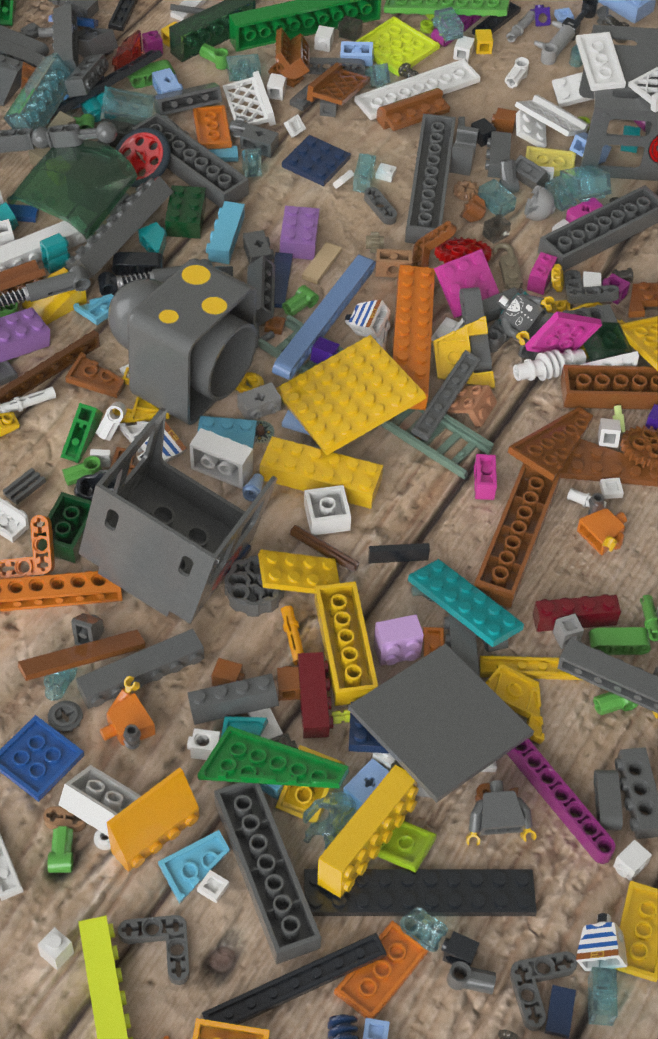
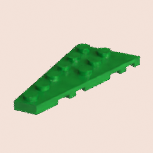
M228 726L197 775L198 780L339 789L349 773V766Z

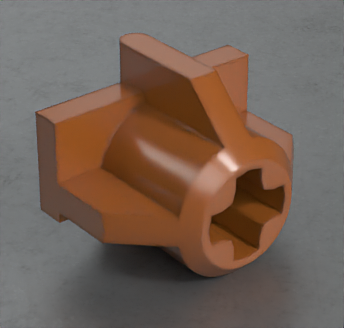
M473 194L469 202L464 203L465 208L459 216L468 222L480 221L486 214L485 201L478 195Z

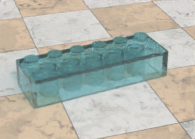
M57 52L42 58L4 116L5 121L12 129L34 128L35 130L38 127L46 128L66 96L67 89L64 81L72 72Z

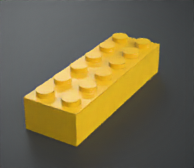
M272 436L260 463V474L264 477V481L268 482L272 476L277 477L275 484L301 491L344 485L348 503L371 509L382 481L383 465L334 452L326 455L322 449Z
M356 581L315 586L314 601L325 657L328 660V673L335 706L351 704V702H355L378 687Z
M394 765L322 853L318 860V885L339 898L346 891L349 892L354 886L357 876H362L366 871L369 861L371 859L374 860L378 856L381 849L380 846L390 841L393 835L392 831L396 827L400 828L408 812L411 813L417 805L415 799L419 788L417 787V782L406 770Z

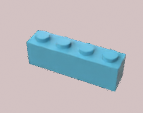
M224 201L223 207L219 208L218 219L214 223L215 230L211 231L210 234L211 242L207 243L206 253L211 262L230 263L245 218V204Z

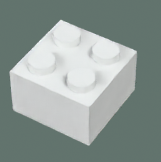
M344 485L304 490V507L312 535L350 531L351 513Z

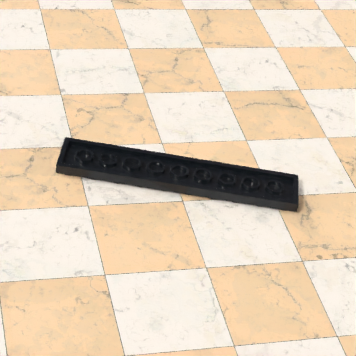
M304 869V895L313 916H536L537 913L533 869H418L416 873L408 869H366L362 876H357L352 889L349 892L346 891L341 898L317 884L318 869Z

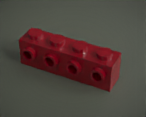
M603 594L601 596H582L580 598L542 599L535 602L533 619L536 632L553 631L556 619L576 614L583 628L614 626L618 623L621 609L617 595Z
M323 652L298 653L297 667L299 670L303 739L329 737V731L333 729L334 725L333 716H329L328 710H332L331 697H327V691H330V679L325 678V673H328V660H324Z

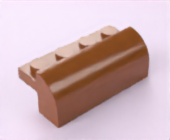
M282 27L276 31L275 59L280 65V73L290 79H296L310 71V45L301 33L290 40Z
M435 88L379 107L376 120L383 130L391 128L392 131H396L422 122L423 114L443 115L449 113L450 106L442 97L443 91Z
M32 260L1 271L0 296H2V293L4 295L7 292L12 293V290L16 292L19 289L20 291L26 287L25 284L43 280L46 276L44 268L39 269L36 260Z

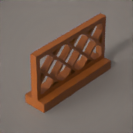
M336 62L308 85L307 101L313 102L319 98L343 105L370 82L371 77L342 69V63Z

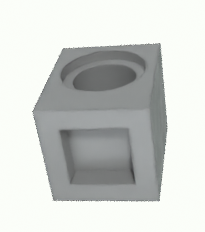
M576 614L556 619L553 634L561 649L566 647L570 638L575 641H581L584 632Z

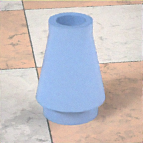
M254 474L243 487V497L246 500L253 502L261 492L264 477L261 474Z

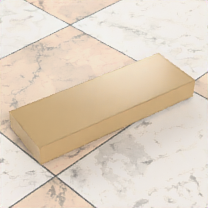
M325 242L302 273V279L318 285L340 255L342 248Z

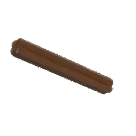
M297 525L291 528L290 535L326 557L335 559L336 563L352 572L358 569L359 562Z

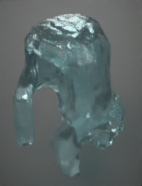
M341 790L331 791L325 797L316 799L304 811L303 822L305 824L320 808H325L329 811L327 819L322 822L311 823L305 831V838L303 839L305 843L308 844L315 835H322L325 841L324 850H326L356 813L355 801L349 794Z

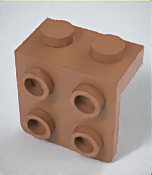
M489 385L464 386L446 414L468 413L474 426L482 427L497 404V400Z

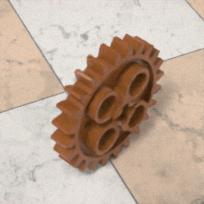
M645 425L642 428L636 426L635 429L630 427L621 438L620 446L622 447L621 451L625 452L624 456H630L629 461H636L635 465L642 464V468L648 466L650 470L656 468L658 471V429L654 430L653 426L647 429Z

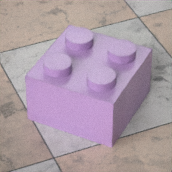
M417 614L376 622L373 645L380 666L394 665L397 662L413 661L420 658L424 635Z

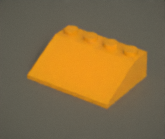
M180 767L106 822L111 853L128 872L133 868L140 867L148 856L158 853L166 842L176 839L183 829L187 826H193L199 818V806Z

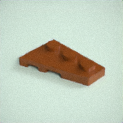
M83 352L79 354L65 377L66 383L114 398H118L125 386V380L110 370L103 369L99 366L98 362L95 360L91 361Z

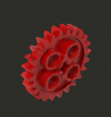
M454 237V239H448L435 247L436 258H439V261H444L445 264L482 249L488 263L491 260L492 249H490V246H487V243L476 241V239H470L469 237L467 239L463 237L457 239Z

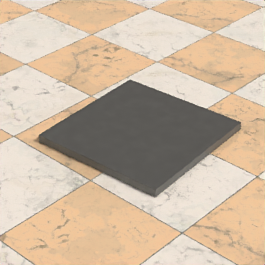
M446 644L351 703L348 707L353 716L436 803L533 736L534 733Z

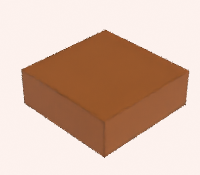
M274 316L266 321L264 332L272 331L274 334L282 335L286 318Z

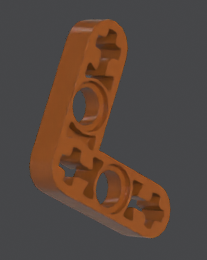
M447 221L417 240L413 248L412 266L428 267L430 251L450 239L455 234L457 227L450 221Z

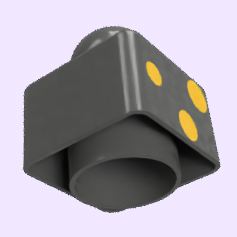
M197 258L187 261L164 283L144 278L133 280L122 286L110 302L108 322L115 339L128 350L130 391L159 409L165 408L168 414L188 425L194 424L216 401L226 398L236 389L253 362L257 346V330L255 328L257 289Z

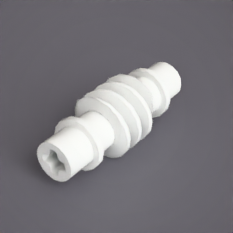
M556 349L544 353L541 352L537 354L533 361L526 359L523 363L514 365L513 374L517 381L525 379L532 381L537 376L541 381L546 380V378H557L562 374L563 365L586 363V355L582 349L573 351L566 349L564 353H560Z

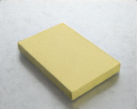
M527 146L525 158L538 166L554 167L553 176L574 177L575 152Z

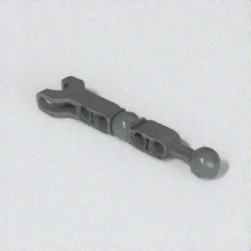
M104 121L97 128L80 129L78 124L50 126L48 129L38 127L35 130L34 128L0 130V153L33 150L35 147L39 149L47 147H75L81 145L85 139L96 138L102 143L108 144L116 139L117 128L111 122Z

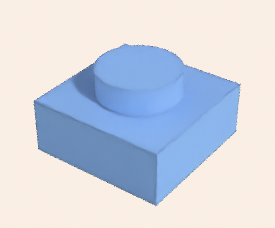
M570 8L556 9L554 11L555 18L561 23L567 17L574 20V15Z
M366 1018L363 1039H387L390 1022Z

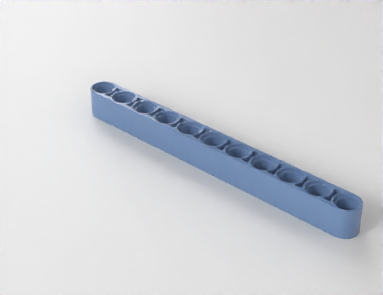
M360 254L357 255L276 359L272 368L273 374L288 380L293 378L311 354L312 346L318 338L325 336L372 274L376 264L375 260Z

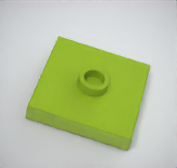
M404 821L400 828L396 827L392 831L393 835L390 841L380 846L381 849L377 857L416 873L437 837L433 832Z

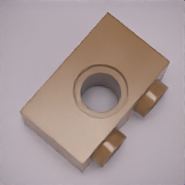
M377 249L375 277L398 278L400 265L412 266V250Z

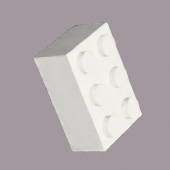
M200 428L190 443L191 469L243 489L253 474V448Z
M90 765L64 784L59 806L109 836L106 822L141 797V795Z

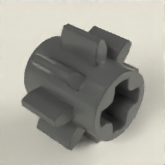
M236 117L235 120H231L230 132L234 133L233 137L240 138V135L249 124L245 122V118Z

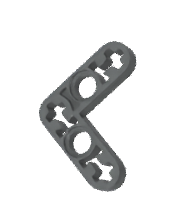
M569 270L564 274L566 297L569 303L608 302L619 298V288L617 286L582 287L579 271Z
M171 915L127 919L120 923L118 934L120 940L125 944L166 941L169 980L175 985H182L187 982L190 975L187 925L183 917ZM174 923L179 925V931L174 932L172 928ZM151 924L159 927V931L154 935L146 932V928ZM162 924H166V933H163ZM139 926H142L143 935H139ZM128 927L132 929L131 936L126 935ZM174 945L183 946V953L180 955L172 954L171 948ZM176 962H180L181 971L183 972L181 977H176Z
M564 951L520 960L512 965L510 979L523 1023L528 1030H541L546 1021V1013L536 983L572 975L578 964L573 953ZM563 959H566L567 963H571L569 968L566 965H560ZM540 963L547 964L550 967V972L547 974L539 972L537 965ZM518 968H521L522 972H526L524 976L525 984L521 985V975L516 974ZM522 991H531L534 994V999L532 1001L524 1000L521 996ZM531 1007H534L535 1017H540L538 1023H535L534 1020H529L532 1015Z

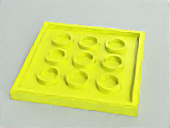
M394 16L355 41L373 42V61L397 76H400L440 49L438 42Z

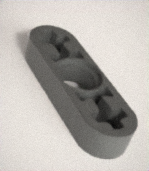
M366 188L364 191L365 202L384 224H394L397 221V211L377 188ZM382 204L384 207H377L376 205Z

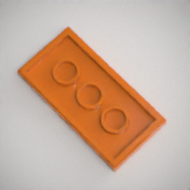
M225 105L193 108L197 142L207 149L232 148Z
M393 920L379 936L387 956L347 974L334 990L335 995L364 1018L375 1019L430 950V948Z

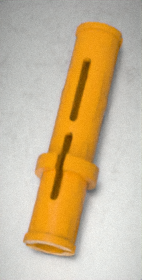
M288 605L282 607L280 611L284 621L283 630L287 634L293 664L297 665L298 653H304L298 630L300 627L299 622L296 621L294 608Z

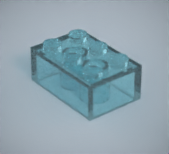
M592 164L560 170L561 190L580 202L589 201L593 197L597 199L605 198L606 195L612 194L610 173Z

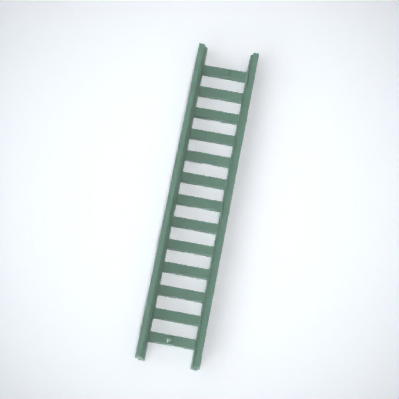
M291 315L286 317L285 326L294 332L276 348L263 339L258 341V346L275 358L280 356L304 325ZM339 347V351H338V352H341V351L344 350V349L341 348V347ZM309 360L297 372L302 374L317 365V363ZM407 409L398 414L392 421L388 420L380 425L464 480L467 478L468 473L459 464L476 448L490 455L494 447L492 442L448 414L444 416L428 442L423 439L421 441L418 440L411 433L417 421L406 431L398 427L416 409ZM445 429L453 432L437 450L428 446ZM461 438L468 442L452 460L443 456Z

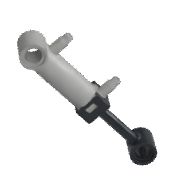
M583 0L581 13L575 20L567 17L563 23L555 20L552 21V25L560 29L549 43L537 40L534 42L535 46L542 49L540 60L543 64L553 65L556 62L557 56L571 40L574 41L576 35H579L581 21L584 18L595 17L598 0Z

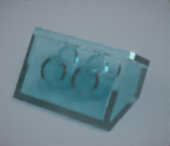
M105 86L100 119H110L138 125L152 116L154 95Z

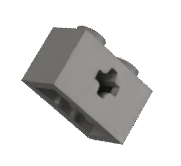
M272 382L237 394L238 408L246 420H257L281 410V396Z

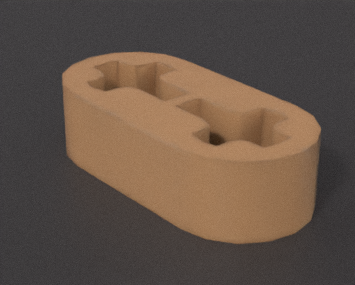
M49 807L43 814L45 826L52 830L58 828V826H67L73 829V832H80L87 825L82 819L77 821V824H73L72 820H75L77 816L68 812L63 807ZM56 814L58 818H55V820L52 822L50 818H52L53 815Z

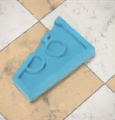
M200 416L198 431L200 428L212 431L217 435L230 438L232 441L245 444L254 449L257 420Z
M219 830L158 861V865L179 904L204 879L210 870L212 871L229 853L230 849Z

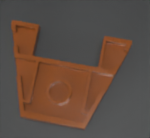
M658 282L633 284L628 318L645 317L644 307H658Z

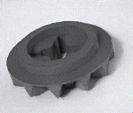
M60 701L54 704L48 712L49 725L63 734L69 730L73 732L77 726L80 727V722L83 719L80 706L72 701ZM62 712L69 716V722L62 719Z

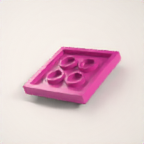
M482 249L434 268L454 318L462 316L459 298L461 288L479 287L482 300L499 294Z
M557 311L525 344L527 351L544 353L553 349L558 350L560 353H564L566 349L577 350L602 326V323L597 318Z

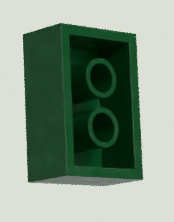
M172 185L171 190L173 193L169 196L165 218L167 236L200 239L206 208V188Z
M61 492L47 516L52 523L54 557L76 563L80 555L79 550L92 501ZM42 527L41 533H38L37 536H46V533H42ZM41 539L38 542L39 549L43 551L47 548V541Z

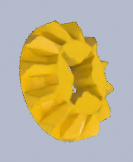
M554 264V268L551 271L552 287L556 292H562L564 287V275L560 264Z
M247 372L235 390L239 394L264 385V380L256 373ZM247 382L248 384L252 385V388L246 386Z

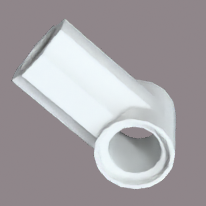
M519 57L515 60L514 67L505 78V83L508 87H517L521 80L527 77L529 60L527 58Z
M114 402L107 409L103 420L95 432L100 438L108 441L112 439L120 422L126 415V406L122 402ZM112 409H118L121 415H114Z

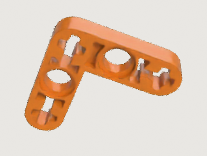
M37 515L32 518L30 526L33 557L1 560V578L50 574L54 570L55 558L52 523L49 517ZM40 519L42 522H45V526H42V533H46V536H37V533H41V527H37ZM41 539H45L48 544L47 548L43 551L38 547V542ZM48 553V556L39 557V554ZM24 561L28 562L30 566L27 573L22 572L20 568L21 563ZM44 561L49 564L45 569L40 566ZM5 565L7 567L15 566V570L4 572L2 567H5Z

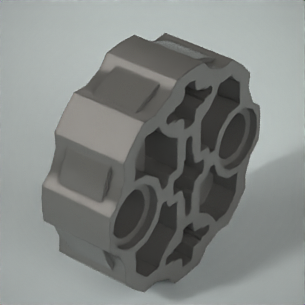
M258 556L237 560L232 564L229 573L225 575V595L229 600L230 607L236 612H243L250 617H259L263 613H271L276 610L278 603L284 597L285 590L263 588Z

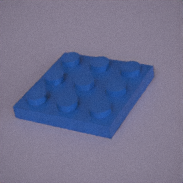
M35 715L0 749V772L39 802L85 755L82 749Z

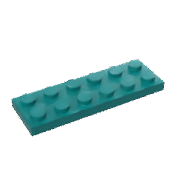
M440 559L408 575V581L492 647L514 636L524 628L523 622Z

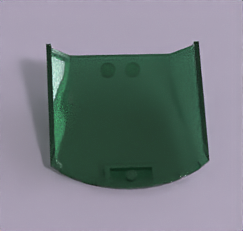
M83 140V143L79 146L51 148L6 198L8 204H15L19 200L71 224L85 239H88L96 232V229L106 219L138 175L130 161L119 151L100 142Z

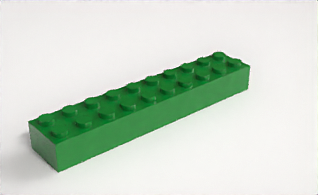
M293 0L230 14V42L235 51L238 52L276 43V31L281 27L291 40L300 33L303 37L316 34L319 25L332 27L335 30L379 20L381 0Z

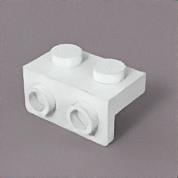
M0 498V535L13 543L29 529L28 515L23 510H18L12 506L8 500Z

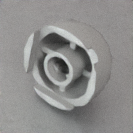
M537 185L531 192L534 194L533 197L527 200L524 215L528 219L542 221L554 213L556 205H554L553 194L548 189Z

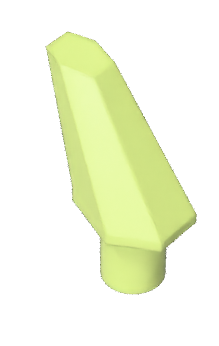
M621 405L614 406L615 415L612 417L614 420H620L621 432H625L624 414H622Z

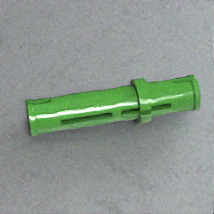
M643 595V598H640V603L645 617L644 625L648 629L649 638L652 641H658V617L654 600L651 595Z

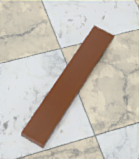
M133 630L18 661V668L25 681L144 649L146 642L138 630Z

